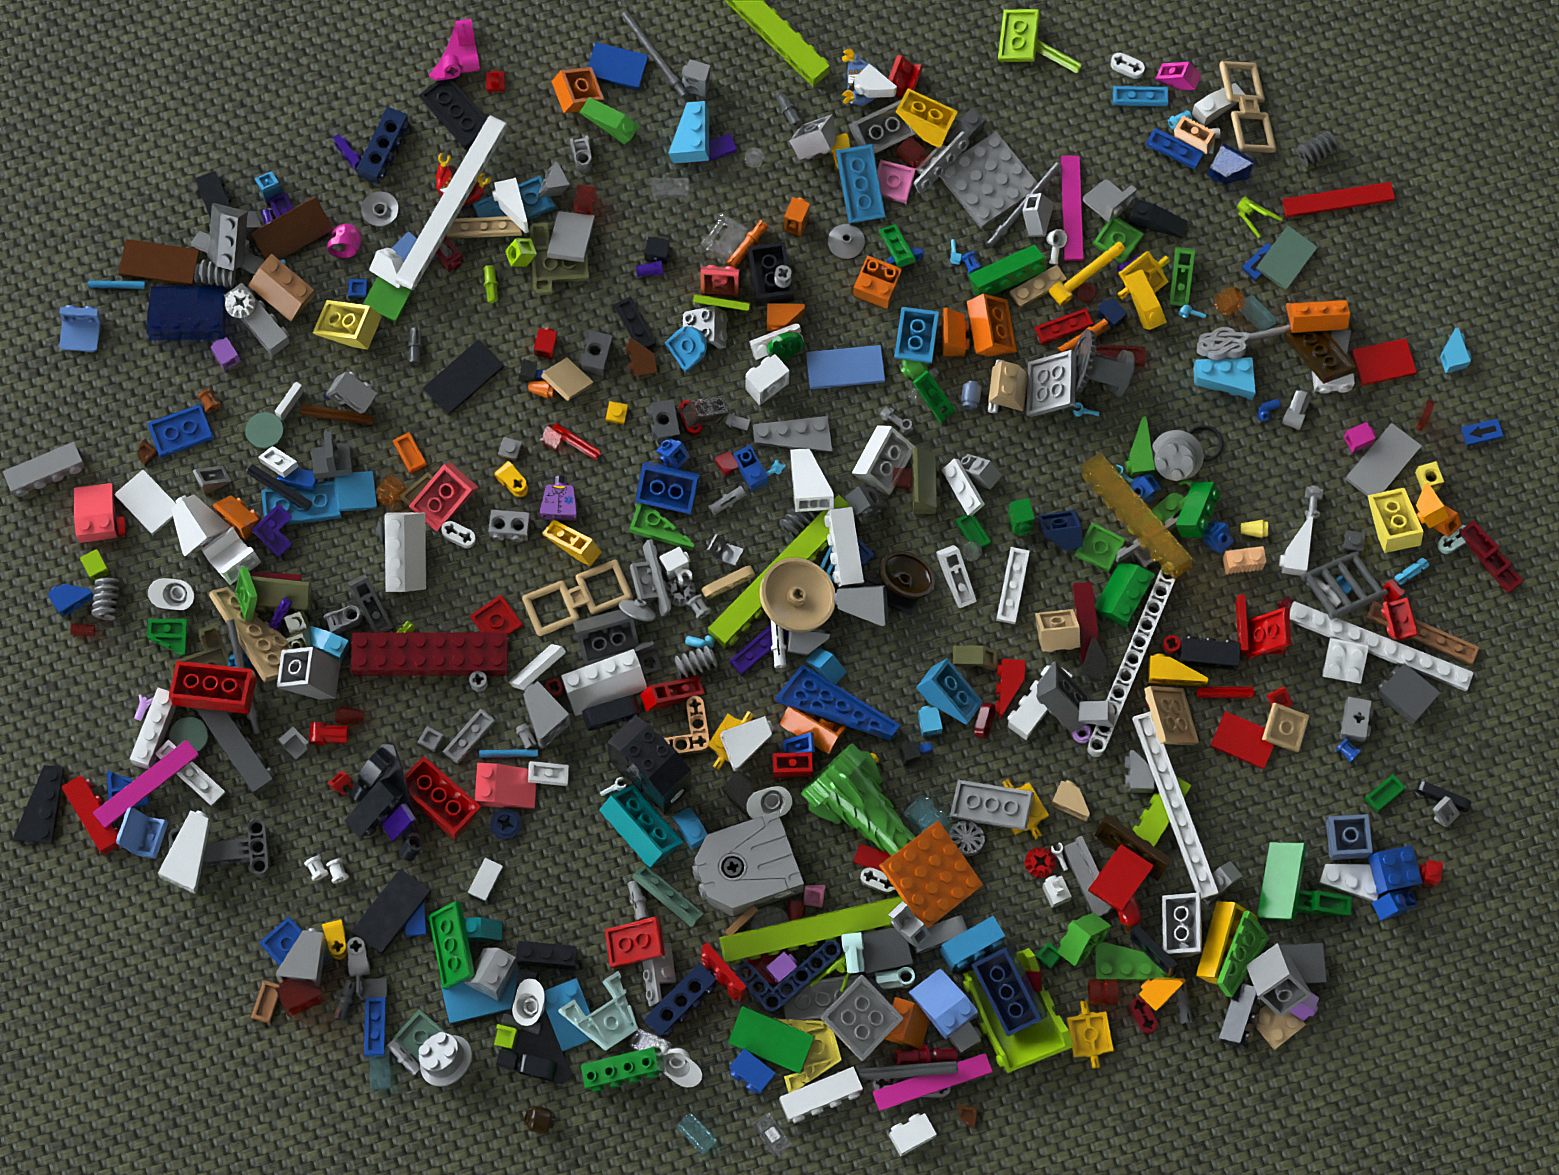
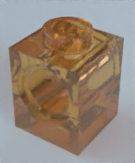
M1234 286L1214 295L1216 310L1225 315H1229L1246 306L1240 289Z
M389 473L375 490L377 500L383 505L388 504L390 507H393L400 498V495L406 491L405 484Z

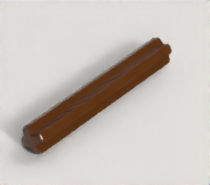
M302 404L300 407V414L365 425H373L375 416L371 414H360L358 412Z

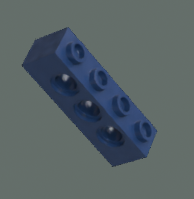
M386 107L357 167L358 177L379 184L380 180L385 178L387 174L386 168L389 163L393 162L394 151L396 147H400L402 135L404 132H407L410 126L406 113ZM389 129H396L394 132H388ZM383 144H388V147L381 148L380 146ZM375 160H381L378 164L373 163Z
M698 963L644 1018V1024L660 1039L664 1036L666 1038L669 1037L675 1030L673 1027L678 1022L681 1024L688 1017L687 1012L691 1008L696 1009L702 1003L701 998L705 994L710 995L715 990L716 978ZM693 984H698L701 990L694 993L690 990V987ZM680 998H684L687 1001V1004L683 1007H679L676 1004V1001ZM670 1012L673 1018L670 1021H665L662 1015Z

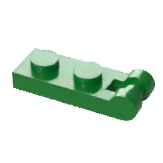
M925 371L912 382L940 424L946 420L948 415H953L956 412L929 371Z

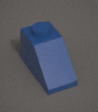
M67 584L57 585L47 594L62 618L93 600L94 596L91 589Z

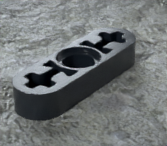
M1419 781L1415 792L1436 802H1440L1445 796L1449 797L1457 810L1461 812H1468L1472 803L1465 797L1425 781Z

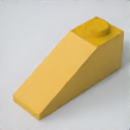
M1141 269L1124 276L1143 329L1151 330L1167 323L1161 305L1143 270Z
M554 519L542 533L548 540L588 566H591L602 553L592 539Z
M1164 654L1150 656L1148 661V683L1206 687L1208 678L1171 657H1165Z

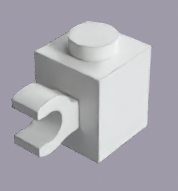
M678 547L659 556L661 567L669 580L673 577H678V582L681 585L684 584L683 576H688L692 580V573L689 570V562L691 561L687 552H683Z
M1054 875L1045 880L1046 882L1042 888L1052 908L1071 900L1072 896L1062 876L1056 877Z

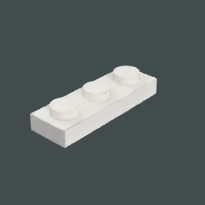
M953 459L942 469L943 474L967 515H974L985 505L959 459Z

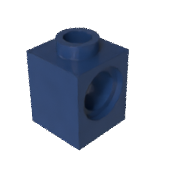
M1113 297L1108 301L1104 300L1098 306L1097 316L1101 320L1105 319L1108 322L1106 325H1110L1111 331L1126 320L1127 312Z

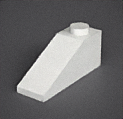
M1236 83L1231 84L1233 94L1245 95ZM1222 88L1194 105L1192 114L1202 126H1206L1238 104V102L1228 101L1225 88Z
M516 178L495 182V190L492 191L494 202L498 201L500 209L525 233H529Z
M1312 516L1308 517L1287 547L1284 555L1280 556L1279 566L1282 567L1281 573L1301 576L1307 572L1313 523Z
M952 545L937 551L936 554L958 608L977 602L959 548Z

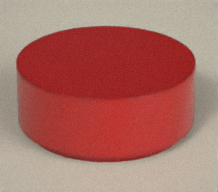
M123 516L116 517L118 536L125 535V519Z

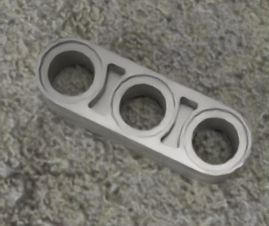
M962 915L929 927L928 931L931 936L918 948L914 947L916 954L940 947L943 943L967 931L968 929Z

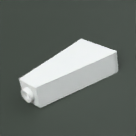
M810 449L790 450L796 512L834 509V494Z
M198 810L197 812L190 811L158 872L160 878L196 894L210 827V821L205 813Z

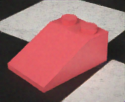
M715 265L702 266L700 273L701 294L738 297L740 269L732 266L718 268Z
M449 462L439 469L409 507L415 513H425V522L438 532L442 525L469 500L479 487L453 463Z
M112 483L74 488L75 532L80 543L118 538Z
M477 763L475 801L481 807L535 809L536 783L528 782L529 769L502 764Z

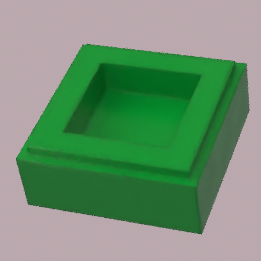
M1047 942L1035 957L1051 970L1062 956L1057 953L1058 949Z

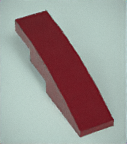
M1474 520L1459 531L1475 556L1508 594L1523 583L1524 580L1511 567L1512 563L1499 551L1500 547Z
M1092 582L1072 584L1075 603L1074 610L1080 627L1081 663L1100 662Z

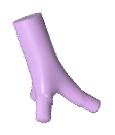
M142 694L139 695L140 703L134 717L138 721L142 720L146 709L153 701V698L147 700Z

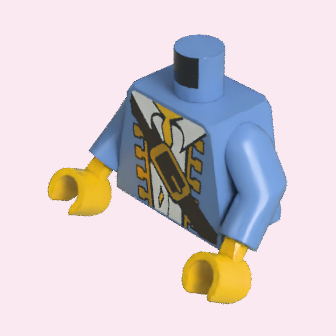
M849 48L843 51L847 55L842 57L844 62L850 60L847 71V90L842 94V96L846 97L843 103L864 106L877 97L867 98L864 94H859L854 88V79L869 63L857 57L854 51Z

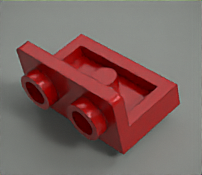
M1408 597L1391 603L1383 602L1382 614L1384 619L1388 621L1389 626L1386 628L1389 637L1400 641L1419 635Z

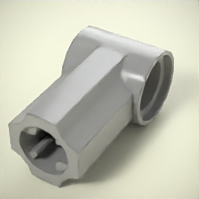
M1296 390L1282 424L1300 430L1306 415L1304 413L1311 398L1307 392Z

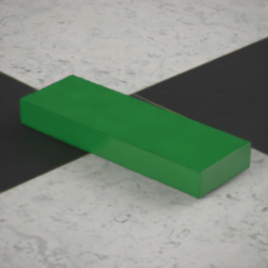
M896 224L879 230V234L898 268L916 262L912 251Z

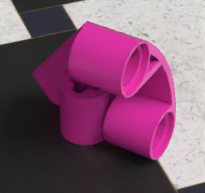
M471 19L455 21L456 25L453 26L448 46L439 63L429 74L430 78L440 81L456 78L460 73L480 70Z

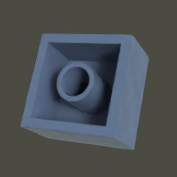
M1368 814L1329 816L1326 821L1330 860L1368 858L1373 853Z

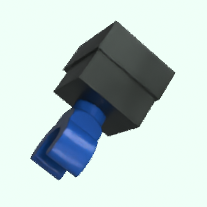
M523 359L518 381H533L534 377L546 381L541 377L545 370H536V362Z
M916 741L902 743L898 748L902 765L917 761L922 754L931 753V750H933L931 742L917 746Z

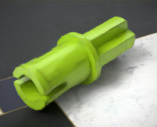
M488 265L483 268L485 275L484 287H486L487 301L494 303L498 301V281H496L495 266Z

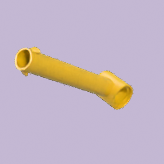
M1120 241L1065 284L1061 281L1054 284L1049 289V294L1060 306L1065 305L1073 297L1071 292L1126 250L1124 245Z

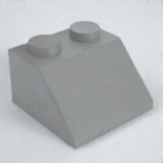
M831 114L805 123L799 127L790 139V143L799 160L804 158L811 159L818 153L826 154L832 150V146L836 142L833 115Z

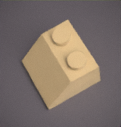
M1000 361L992 368L988 402L1023 411L1028 374L1017 364Z
M1073 609L1035 613L1038 638L1042 651L1053 652L1060 649L1072 650L1080 647V627Z

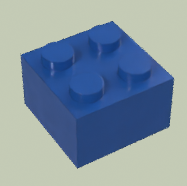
M1412 845L1381 851L1368 856L1378 895L1413 888L1422 884Z

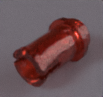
M78 622L71 623L70 635H74V637H77V635L94 637L95 625L78 624Z

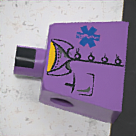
M555 476V485H546L540 508L541 519L577 521L573 486L566 485L567 477Z

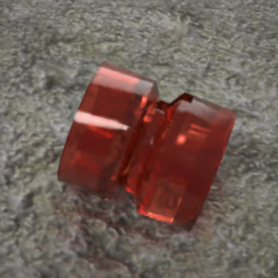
M1089 979V1005H1101L1102 1002H1105L1106 1005H1117V979H1105L1104 982L1100 979Z

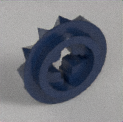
M500 809L491 818V830L499 839L508 840L516 837L521 830V818L512 809ZM509 818V824L512 827H506L503 831V825L500 822H506Z

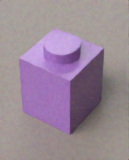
M227 337L215 341L211 346L214 356L224 371L241 362L239 355Z
M783 952L766 967V972L779 984L797 968V961L791 954L787 955Z
M1311 993L1312 996L1289 1012L1304 1021L1309 1016L1312 1017L1318 1010L1316 1005L1319 997Z

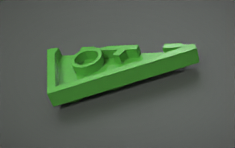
M638 503L629 533L693 551L695 545L686 535L683 536L679 533L672 523L660 516L658 511L652 510L647 504Z

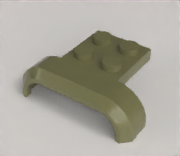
M548 222L534 223L529 228L530 238L537 253L532 259L533 291L538 296L552 295V283L589 281L587 252L584 262L547 258L550 244Z
M210 625L199 629L204 650L169 662L168 666L172 677L177 661L228 666L229 657L223 644L219 627Z

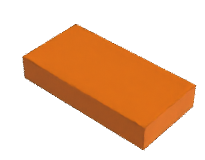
M410 432L392 440L410 474L427 466Z

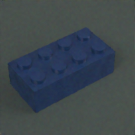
M1012 944L971 964L1007 1037L1047 1017Z

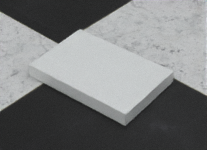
M144 470L140 471L114 494L152 535L173 519L171 508L176 503Z
M551 644L514 676L509 683L512 687L524 690L564 655L566 651L562 646Z

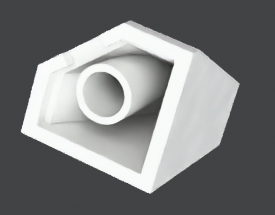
M184 495L176 500L177 504L171 508L184 556L204 548L203 546L209 544L231 528L227 522L195 495L189 497Z

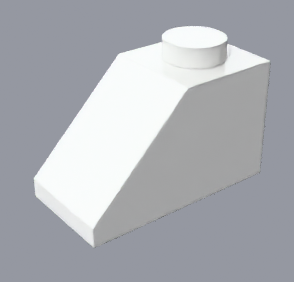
M870 64L854 79L855 90L861 95L864 94L867 98L894 97L896 95L897 86Z
M391 248L377 250L369 270L398 289L404 287L395 282L396 276L403 265L402 258L395 254L396 252Z

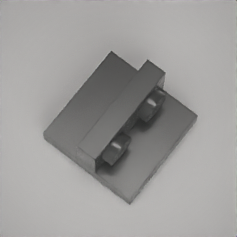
M331 431L324 432L325 446L311 448L314 479L352 474L349 443L337 445V440L332 438Z

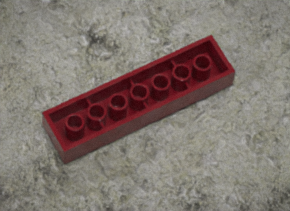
M352 633L351 671L353 676H470L475 671H482L486 676H508V633Z

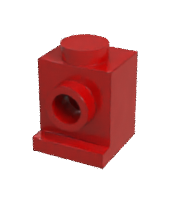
M1427 860L1425 864H1419L1422 884L1437 886L1441 882L1443 862Z

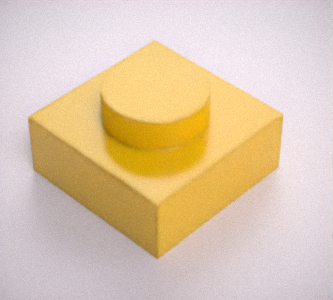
M609 401L606 421L624 425L628 405Z

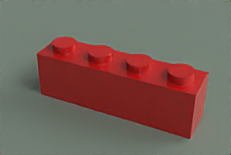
M80 775L61 786L100 853L104 856L119 847L120 845L116 843L117 835L120 831L118 826L114 828L111 824L105 829L93 815V812L104 803L98 794L94 796L91 791L94 789V786L89 778L85 780Z

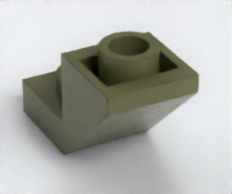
M303 609L286 615L284 620L291 634L286 639L289 649L311 647L310 625Z
M953 646V665L965 669L975 666L989 670L997 669V650L985 646Z

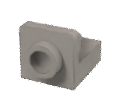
M1446 796L1432 809L1436 815L1434 821L1445 827H1448L1460 815L1451 798Z

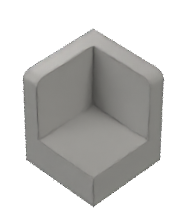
M294 727L290 728L278 739L280 744L295 760L299 759L311 748L308 741Z

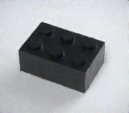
M785 242L748 247V260L756 307L766 306L767 303L793 302L792 281L786 288H780L775 284L776 268L781 265L789 267Z

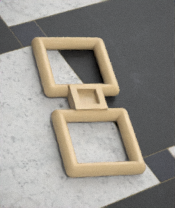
M1221 61L1219 66L1227 100L1238 102L1240 111L1231 112L1239 150L1241 152H1276L1269 115L1266 112H1260L1258 103H1263L1265 98L1257 64ZM1228 69L1251 70L1256 95L1233 94ZM1240 119H1262L1268 145L1245 144Z
M612 560L577 574L576 580L579 586L568 590L565 582L559 581L524 595L522 600L536 634L543 636L579 621L580 617L576 609L587 605L590 613L596 615L618 606L622 600H632V592L619 562ZM613 568L624 595L596 606L584 579ZM560 589L571 616L542 627L531 600Z

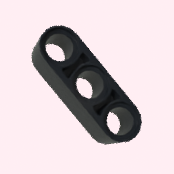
M630 695L586 708L582 711L587 730L592 731L630 720L634 716L638 717L641 715L636 696Z

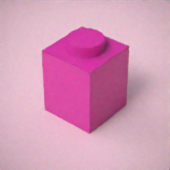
M1365 422L1347 430L1344 439L1351 452L1354 453L1372 445L1376 435L1374 429Z

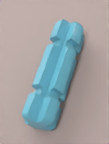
M1421 558L1417 561V564H1412L1403 570L1402 574L1396 575L1394 579L1398 582V585H1403L1407 582V579H1412L1421 573V570L1424 571L1428 568L1429 563L1426 559Z

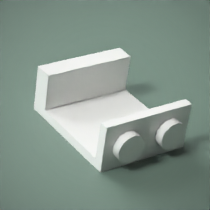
M233 527L201 549L207 560L229 585L238 580L241 567H248L250 571L261 563L254 550L246 546Z

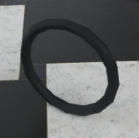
M1195 426L1188 433L1192 434L1198 429H1208L1219 438L1220 445L1215 455L1204 458L1203 462L1214 460L1223 450L1224 443L1221 434L1212 426Z

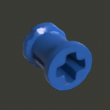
M976 251L968 252L961 257L962 262H965L968 268V274L983 268V265H980L976 257Z
M1348 737L1335 749L1348 758L1349 763L1361 752L1360 749H1357L1349 742Z

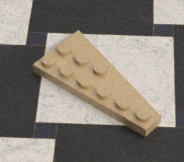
M224 587L212 590L209 594L210 598L225 622L234 619L239 643L262 680L268 682L278 679L282 650L289 649L286 638L277 630L270 628L267 621L263 622L258 618L259 614L255 611L253 620L245 621L236 594L230 588Z

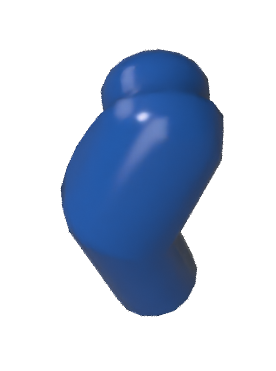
M1278 399L1260 405L1257 413L1260 421H1267L1270 418L1271 410L1280 407Z

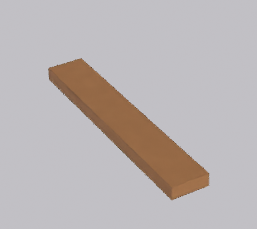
M1374 601L1365 619L1386 628L1389 625L1387 619H1384L1382 614L1384 606ZM1415 619L1419 635L1409 639L1468 665H1473L1480 647Z

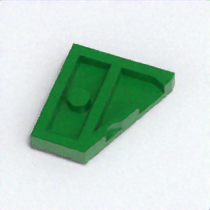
M148 619L147 638L186 657L188 620Z

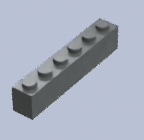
M195 708L255 797L275 784L272 779L275 775L269 767L265 769L262 764L264 759L258 751L254 753L251 748L254 745L249 737H244L241 734L243 730L237 720L233 722L230 718L233 715L232 712Z

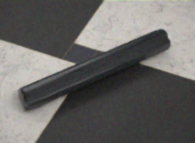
M252 464L248 467L246 471L248 475L305 511L311 509L312 501Z

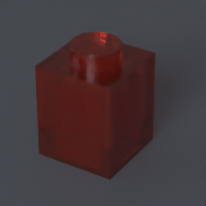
M909 136L897 148L896 156L909 167L915 168L926 159V149Z
M577 185L574 212L593 215L597 195L596 187Z

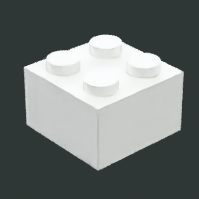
M776 354L772 357H766L757 368L753 367L746 373L745 389L759 406L789 384V369Z

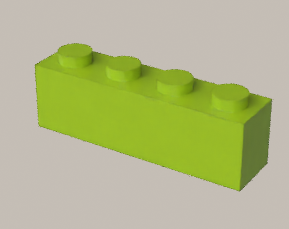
M1176 776L1183 798H1185L1191 785ZM1154 793L1149 802L1152 804L1150 809L1143 811L1139 818L1142 822L1139 826L1135 825L1132 829L1136 835L1143 840L1149 841L1153 847H1155L1170 822L1160 793Z

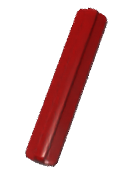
M558 423L553 425L551 432L594 460L600 457L601 450Z
M1253 687L1197 688L1198 698H1253L1254 696Z

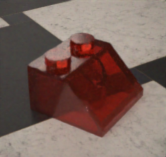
M286 980L280 983L278 988H275L289 1017L326 1001L319 989L295 980L291 982Z

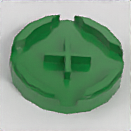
M797 332L782 333L768 343L767 353L770 357L776 354L781 361L791 359L795 356L794 353L802 350L804 346L803 339Z

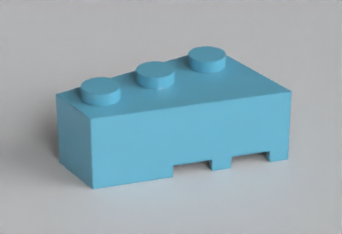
M705 101L686 103L669 151L673 164L709 161V110Z
M1252 357L1224 358L1222 360L1198 359L1195 361L1193 371L1196 386L1215 391L1220 390L1230 393L1229 395H1239L1246 397L1248 400H1253L1255 382Z

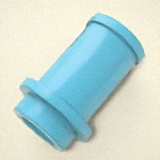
M1185 110L1177 116H1171L1168 120L1169 127L1174 130L1182 116L1192 119L1190 111Z

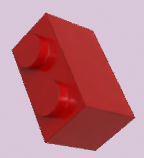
M812 752L773 753V778L812 777Z

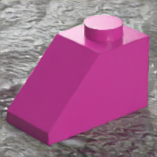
M1190 62L1163 63L1155 79L1179 90H1195L1202 74Z

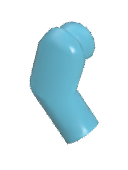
M708 635L703 640L687 636L685 643L695 648L704 649V646H707L711 649L714 646L715 638Z

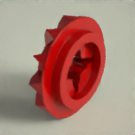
M1035 847L1025 857L1026 870L1036 878H1045L1051 875L1055 869L1056 858L1051 850L1045 847ZM1046 857L1044 860L1045 866L1039 865L1035 868L1037 863L1036 858L1041 859Z

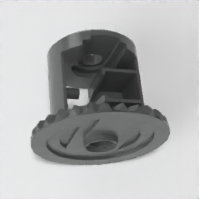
M1086 329L1081 334L1074 349L1076 352L1075 396L1083 391L1089 379L1110 384V391L1116 397L1123 396L1128 390L1134 372L1135 357L1133 353L1122 350L1117 359L1097 354L1095 333L1092 330Z

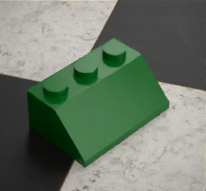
M1119 562L1095 604L1096 613L1126 629L1150 587L1155 574L1138 565Z

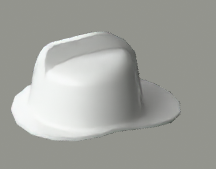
M162 578L153 581L149 586L148 597L156 607L184 610L193 603L194 591L185 581Z
M780 786L759 790L749 797L747 812L752 819L778 811L780 817L790 810L792 797L785 788Z
M526 979L520 983L513 1003V1017L519 1024L524 1026L533 1025L543 1014L545 1008L544 989L535 979Z
M681 1048L667 1049L666 1054L663 1055L665 1072L663 1073L683 1087H694L702 1080V1072L699 1066L690 1059L689 1053Z

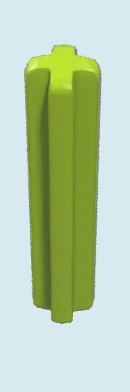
M1037 39L1036 51L1075 73L1080 71L1082 67L1080 62Z

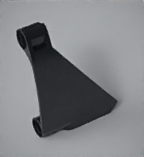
M383 743L368 759L357 777L359 779L350 791L351 797L361 802L379 780L389 778L404 795L399 799V805L387 813L389 815L387 819L400 805L405 803L415 817L408 784L395 744ZM416 820L401 835L403 846L399 850V854L406 861H413L423 847V841L417 832Z

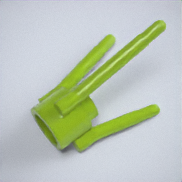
M1246 196L1237 205V209L1240 210L1238 215L1244 219L1258 238H1261V235L1247 218V214L1250 216L1256 210L1264 216L1269 215L1279 221H1283L1281 217L1257 205Z
M845 952L811 982L810 986L813 987L834 969L841 973L847 972ZM847 972L840 992H844L851 973Z

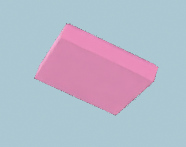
M880 159L877 172L882 198L906 204L916 168Z

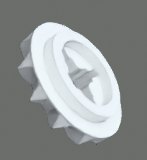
M237 289L234 292H230L228 297H226L225 307L231 316L244 318L253 312L255 299L252 293L246 289ZM236 298L240 301L244 300L243 304L245 308H243V306L240 305L235 306L237 304Z

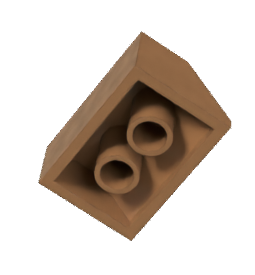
M272 254L258 268L248 285L290 322L298 316L316 295L312 287Z

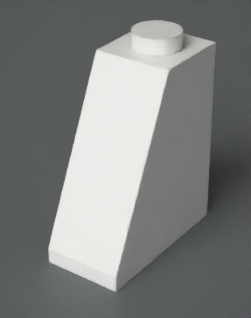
M765 716L721 732L720 737L733 771H737L770 739L773 726L770 720H766Z

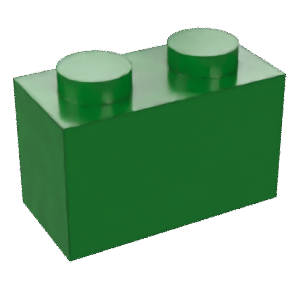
M1029 498L1010 502L1008 518L1013 535L1023 536L1032 531L1035 518Z

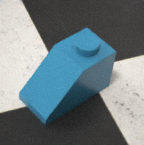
M689 807L672 816L690 849L693 850L701 846L708 834Z

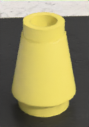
M1257 520L1241 523V534L1258 538L1268 537V522Z

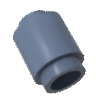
M967 381V383L963 384L961 403L964 409L976 410L980 404L982 387L976 381Z

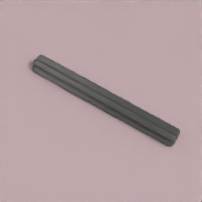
M956 1061L861 1068L859 1069L860 1080L951 1074L958 1072V1064Z

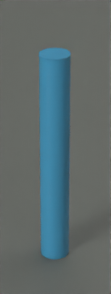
M88 281V288L145 289L146 286L144 281Z
M538 749L479 750V758L538 757Z

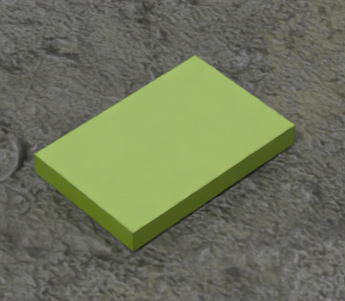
M1039 9L1003 11L998 53L999 62H1035L1041 13Z
M695 294L693 297L694 303L745 311L750 310L752 306L751 302Z

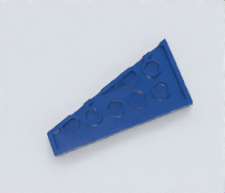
M803 664L774 700L889 741L900 727V724Z

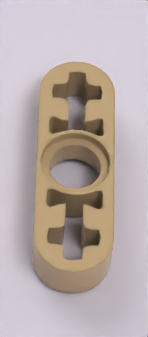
M745 566L706 585L701 591L706 599H711L752 579L755 573L751 566Z

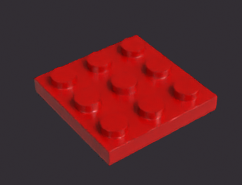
M706 942L701 947V964L708 972L712 970L718 984L727 987V993L734 1001L738 1000L741 1003L746 999L747 986L709 943Z

